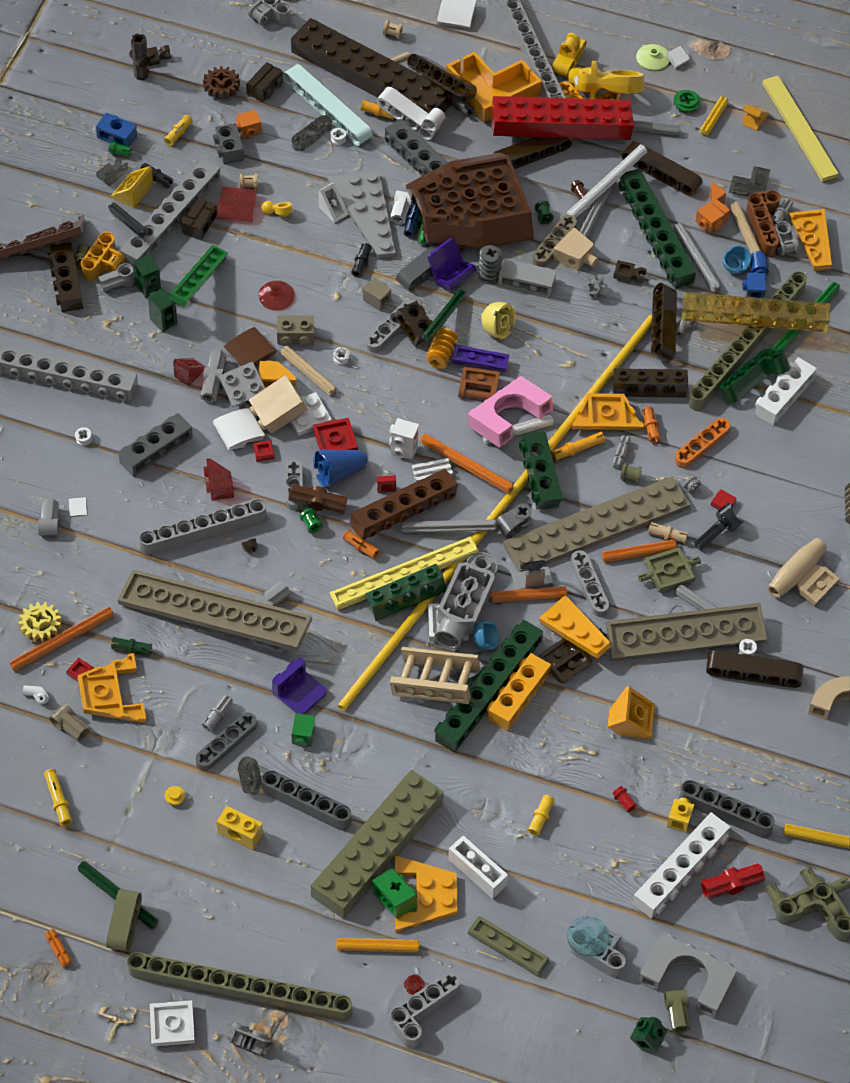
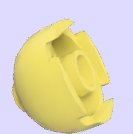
M495 302L486 307L482 313L481 321L482 327L488 335L498 339H505L510 335L511 331L508 330L511 326L515 325L516 320L515 309L510 306L511 304Z

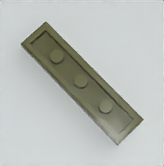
M481 916L477 917L468 930V935L537 977L549 962V957Z

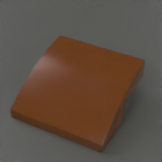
M255 327L239 334L224 346L240 366L252 361L256 366L260 361H267L277 352Z

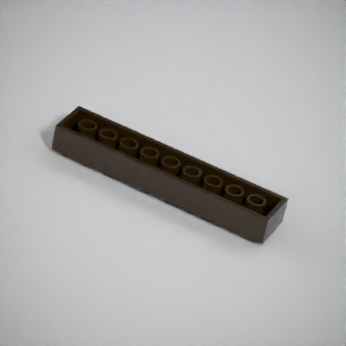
M312 18L291 38L292 53L377 98L387 87H392L427 113H430L433 108H438L445 113L451 106L452 93Z

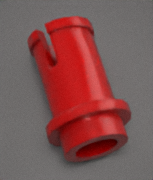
M620 786L614 790L613 798L620 802L627 813L637 807V804L627 793L626 788Z

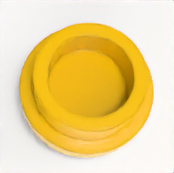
M172 786L165 791V800L172 806L180 805L185 799V792L181 787Z

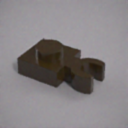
M618 260L613 278L631 282V279L634 278L637 282L642 283L645 276L640 274L646 275L647 269L643 267L635 268L633 263Z

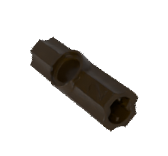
M136 33L132 35L129 56L133 60L135 78L145 80L150 73L149 64L151 57L148 55L146 36Z

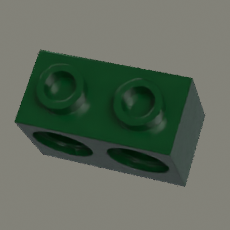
M150 254L134 260L135 284L143 296L148 298L152 292L161 289L159 267Z

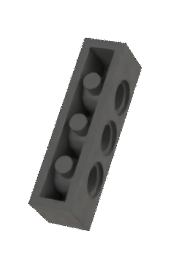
M179 413L168 417L165 422L153 427L150 432L138 437L130 445L123 447L118 452L120 464L135 477L193 438L192 426Z

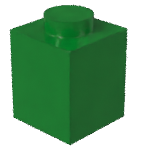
M295 714L291 734L292 744L300 747H312L316 726L315 716Z

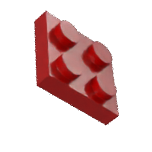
M349 418L313 425V432L319 450H358Z

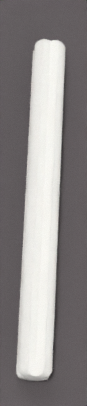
M639 145L567 211V214L577 218L647 153L645 146Z

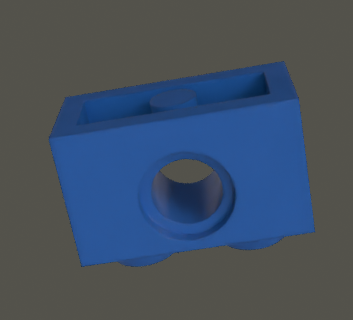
M106 112L96 125V135L98 139L105 142L117 141L118 144L130 147L138 137L137 125Z

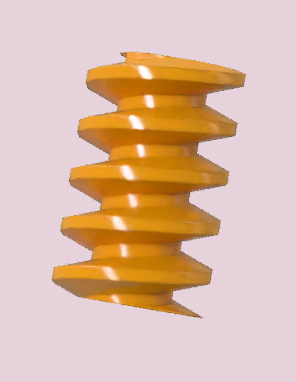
M441 328L434 337L431 347L426 354V360L433 368L443 370L447 367L458 339L454 331Z

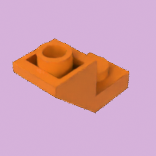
M713 182L710 187L709 201L725 214L723 222L725 224L729 219L730 209L724 204L726 191Z

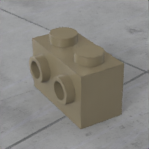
M277 315V344H314V316Z

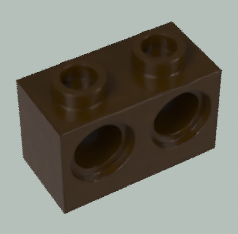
M417 300L400 308L395 316V319L414 347L425 341L422 339L424 332L419 328L426 331L433 321L428 318L424 307Z

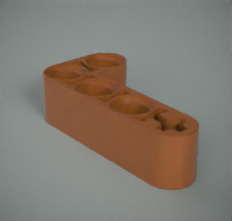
M774 190L750 194L746 206V213L758 245L767 257L776 255L779 238L770 214H774L775 209L779 208L781 195Z

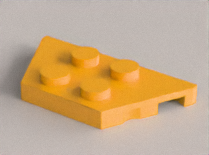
M587 393L572 424V429L643 430L644 424L636 417V412L629 405L625 394Z

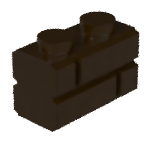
M266 62L246 83L247 95L255 97L260 102H264L266 98H270L277 87L282 86L284 82L283 71Z
M201 198L195 204L192 203L188 215L183 216L181 220L183 234L202 240L218 215L217 205Z

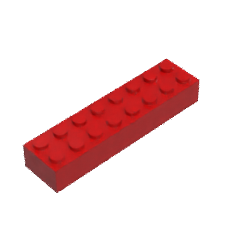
M493 96L491 122L493 136L631 140L634 121L631 100Z

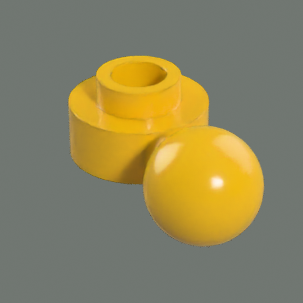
M265 201L261 206L262 212L266 215H271L275 212L280 217H286L293 212L292 203L290 202L274 204L272 201Z

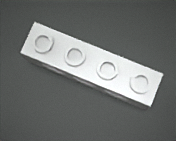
M799 357L794 363H789L791 369L784 374H780L776 379V383L773 386L770 385L765 395L759 397L755 403V415L773 426L815 378L817 368Z

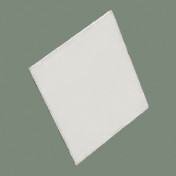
M86 497L69 499L70 516L87 515Z

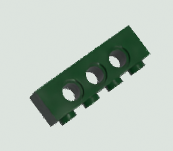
M546 432L524 434L519 442V450L523 453L524 469H527V482L532 489V502L535 503L536 509L559 507L563 498Z
M433 564L365 593L375 621H378L442 594L447 589L441 571L437 564Z

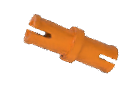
M651 406L644 407L642 414L649 442L658 443L661 440V436L658 430L659 423L654 415V409Z
M350 529L342 537L343 540L353 545L355 550L358 552L362 551L372 559H375L380 553L379 548L373 546L367 539L361 540ZM356 540H357L358 542L362 543L363 545H365L367 548H365V547H363L362 545H360L359 543H357Z

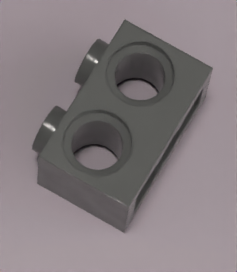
M236 123L215 127L216 134H213V140L215 145L218 144L217 154L219 158L222 157L223 164L244 161L243 146Z

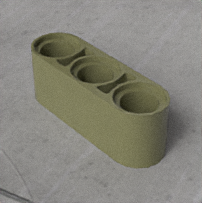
M124 889L118 891L106 940L107 948L121 951L130 950L142 902L141 892Z

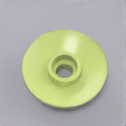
M645 45L637 52V62L644 69L658 71L666 68L670 63L666 57L668 50L660 45Z

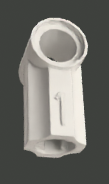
M397 190L395 193L394 207L390 216V220L394 224L401 225L406 222L409 209H411L414 201L410 199L408 192Z

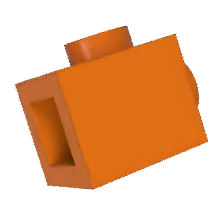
M256 109L236 115L235 123L242 139L262 133V124Z
M709 202L697 210L695 222L701 229L712 234L723 227L725 214Z

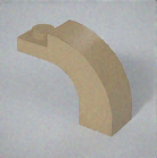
M850 676L837 677L821 685L813 696L808 714L827 720L832 707L836 703L850 700Z

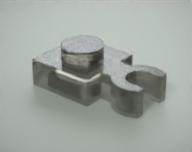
M117 158L114 165L108 163L96 172L97 178L110 186L122 177L121 172L128 170V163L126 162L121 165L122 159Z

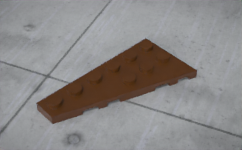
M84 215L78 217L79 221L72 223V221L68 220L60 224L57 229L55 226L27 235L21 242L14 240L8 243L5 248L0 246V258L5 260L11 258L12 254L15 253L21 255L35 247L36 249H42L48 243L59 244L65 238L75 239L80 237L86 223Z

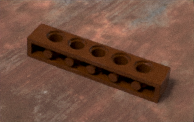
M442 469L352 512L349 525L361 540L368 537L371 538L383 530L390 529L399 522H405L408 518L421 514L426 509L436 507L445 500H451L456 496L458 483L446 469Z

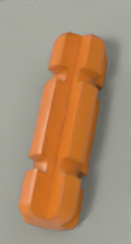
M54 929L47 931L45 938L50 943V947L59 960L62 967L70 965L72 963L71 958L67 954L60 938H58Z

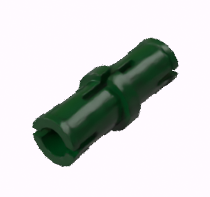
M113 637L112 642L119 644H111V649L128 651V654L151 655L152 651L144 649H152L151 643L137 642L136 639L132 638L127 640Z

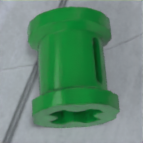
M308 508L300 514L299 518L306 524L308 533L312 534L318 532L323 527V523L316 517L315 510Z

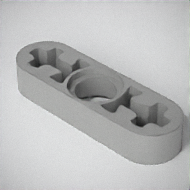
M290 460L285 465L286 506L290 510H298L303 504L289 501L288 495L291 482H297L300 486H303L302 464L298 460ZM293 467L296 468V475H292Z

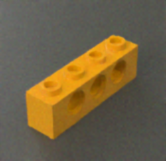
M530 653L527 659L524 658L519 665V670L511 674L507 686H503L500 689L498 698L490 702L487 708L488 720L508 731L550 675L551 664Z

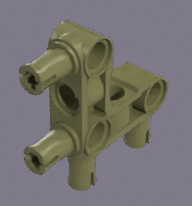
M808 866L807 870L804 868L800 871V875L809 887L788 897L782 895L776 883H772L764 889L774 903L773 909L776 912V919L779 923L787 925L796 922L802 916L814 911L821 913L827 923V928L837 940L847 941L850 939V914L837 895L850 889V881H847L848 878L846 876L833 883L819 880L812 867ZM817 893H823L825 897H821ZM782 910H788L790 914H786ZM840 927H846L848 930H842Z

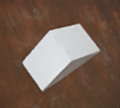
M331 183L318 191L319 208L333 223L349 215L335 183Z

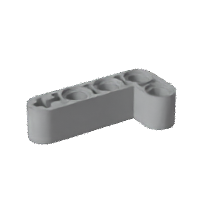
M454 972L445 973L391 1010L390 1027L407 1048L414 1049L421 1044L422 1029L418 1022L459 994V975ZM431 994H435L439 997L436 999H432L429 996ZM413 1006H420L421 1009H420V1010H414V1009H412V1007H413ZM397 1017H402L405 1020L402 1022H397L394 1019ZM410 1033H414L417 1035V1037L410 1038L407 1035Z

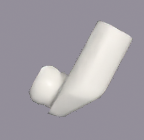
M23 686V695L33 696L41 705L48 702L49 696L42 687Z

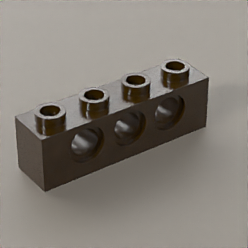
M72 243L50 245L51 253H48L49 264L53 263V267H50L51 276L56 278L53 281L54 292L58 291V295H55L57 306H61L62 312L83 309V302Z
M614 368L612 378L613 394H625L626 397H687L688 370Z

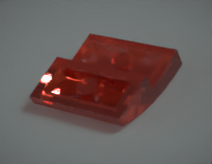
M222 186L217 219L253 222L257 189Z

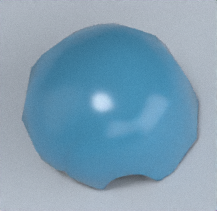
M734 245L723 256V266L732 274L743 273L751 263V254L744 246Z
M480 621L474 628L473 640L475 645L481 650H494L498 646V630L493 622Z

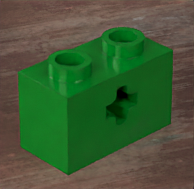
M393 868L372 880L373 894L396 919L417 908L416 898L418 895L415 889L409 887L403 876L397 874Z

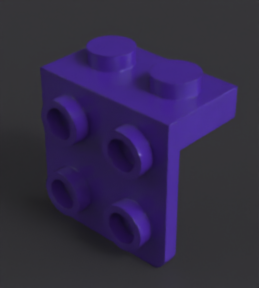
M449 238L427 256L437 285L449 290L456 288L458 284L469 278L476 271L474 264L462 260L454 238Z
M301 657L296 661L290 662L286 670L281 674L278 673L272 680L273 694L298 714H305L327 694V689L306 672V661Z

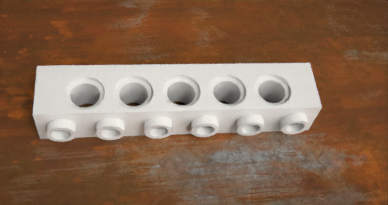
M710 813L634 894L632 904L651 919L656 914L660 915L665 909L666 903L676 898L679 893L678 890L682 885L684 887L687 886L694 872H700L707 858H713L719 845L723 846L729 840L730 826L713 813ZM705 837H709L712 840L708 841L705 839ZM692 851H698L700 854H694ZM679 865H686L687 868H681ZM671 878L674 882H669L666 879ZM654 892H659V893L662 894V895H661V896H656V895H654L653 893H654Z

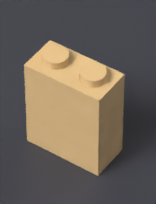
M286 375L249 399L252 405L250 407L255 417L259 416L260 418L258 421L259 425L263 430L267 429L270 434H273L308 410L295 386Z

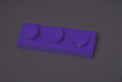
M455 345L452 356L453 364L506 373L509 362V354Z

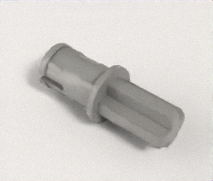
M786 198L780 207L775 209V214L771 218L774 227L778 222L787 218L788 211L793 205V201L789 198Z
M224 695L216 707L211 708L209 716L201 724L205 730L212 732L217 723L224 719L225 712L233 702L232 698Z

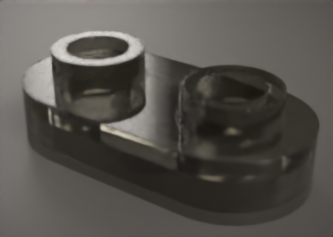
M243 757L238 764L242 790L244 793L256 795L262 788L258 762L254 758Z

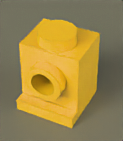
M674 799L667 827L687 832L694 804H691L689 799Z

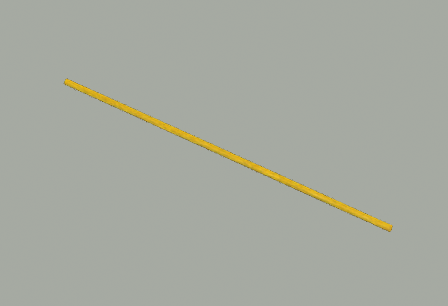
M652 315L647 317L587 393H599L613 376L614 368H619L652 327ZM586 395L548 441L550 451L555 449L571 429ZM527 469L515 482L513 490L503 497L487 519H494L496 521L527 484ZM488 531L475 532L471 538L476 546ZM465 560L447 567L442 574L445 585L454 575L458 564L464 563ZM437 596L420 602L339 702L337 706L340 710L346 711L425 612L428 604H431Z

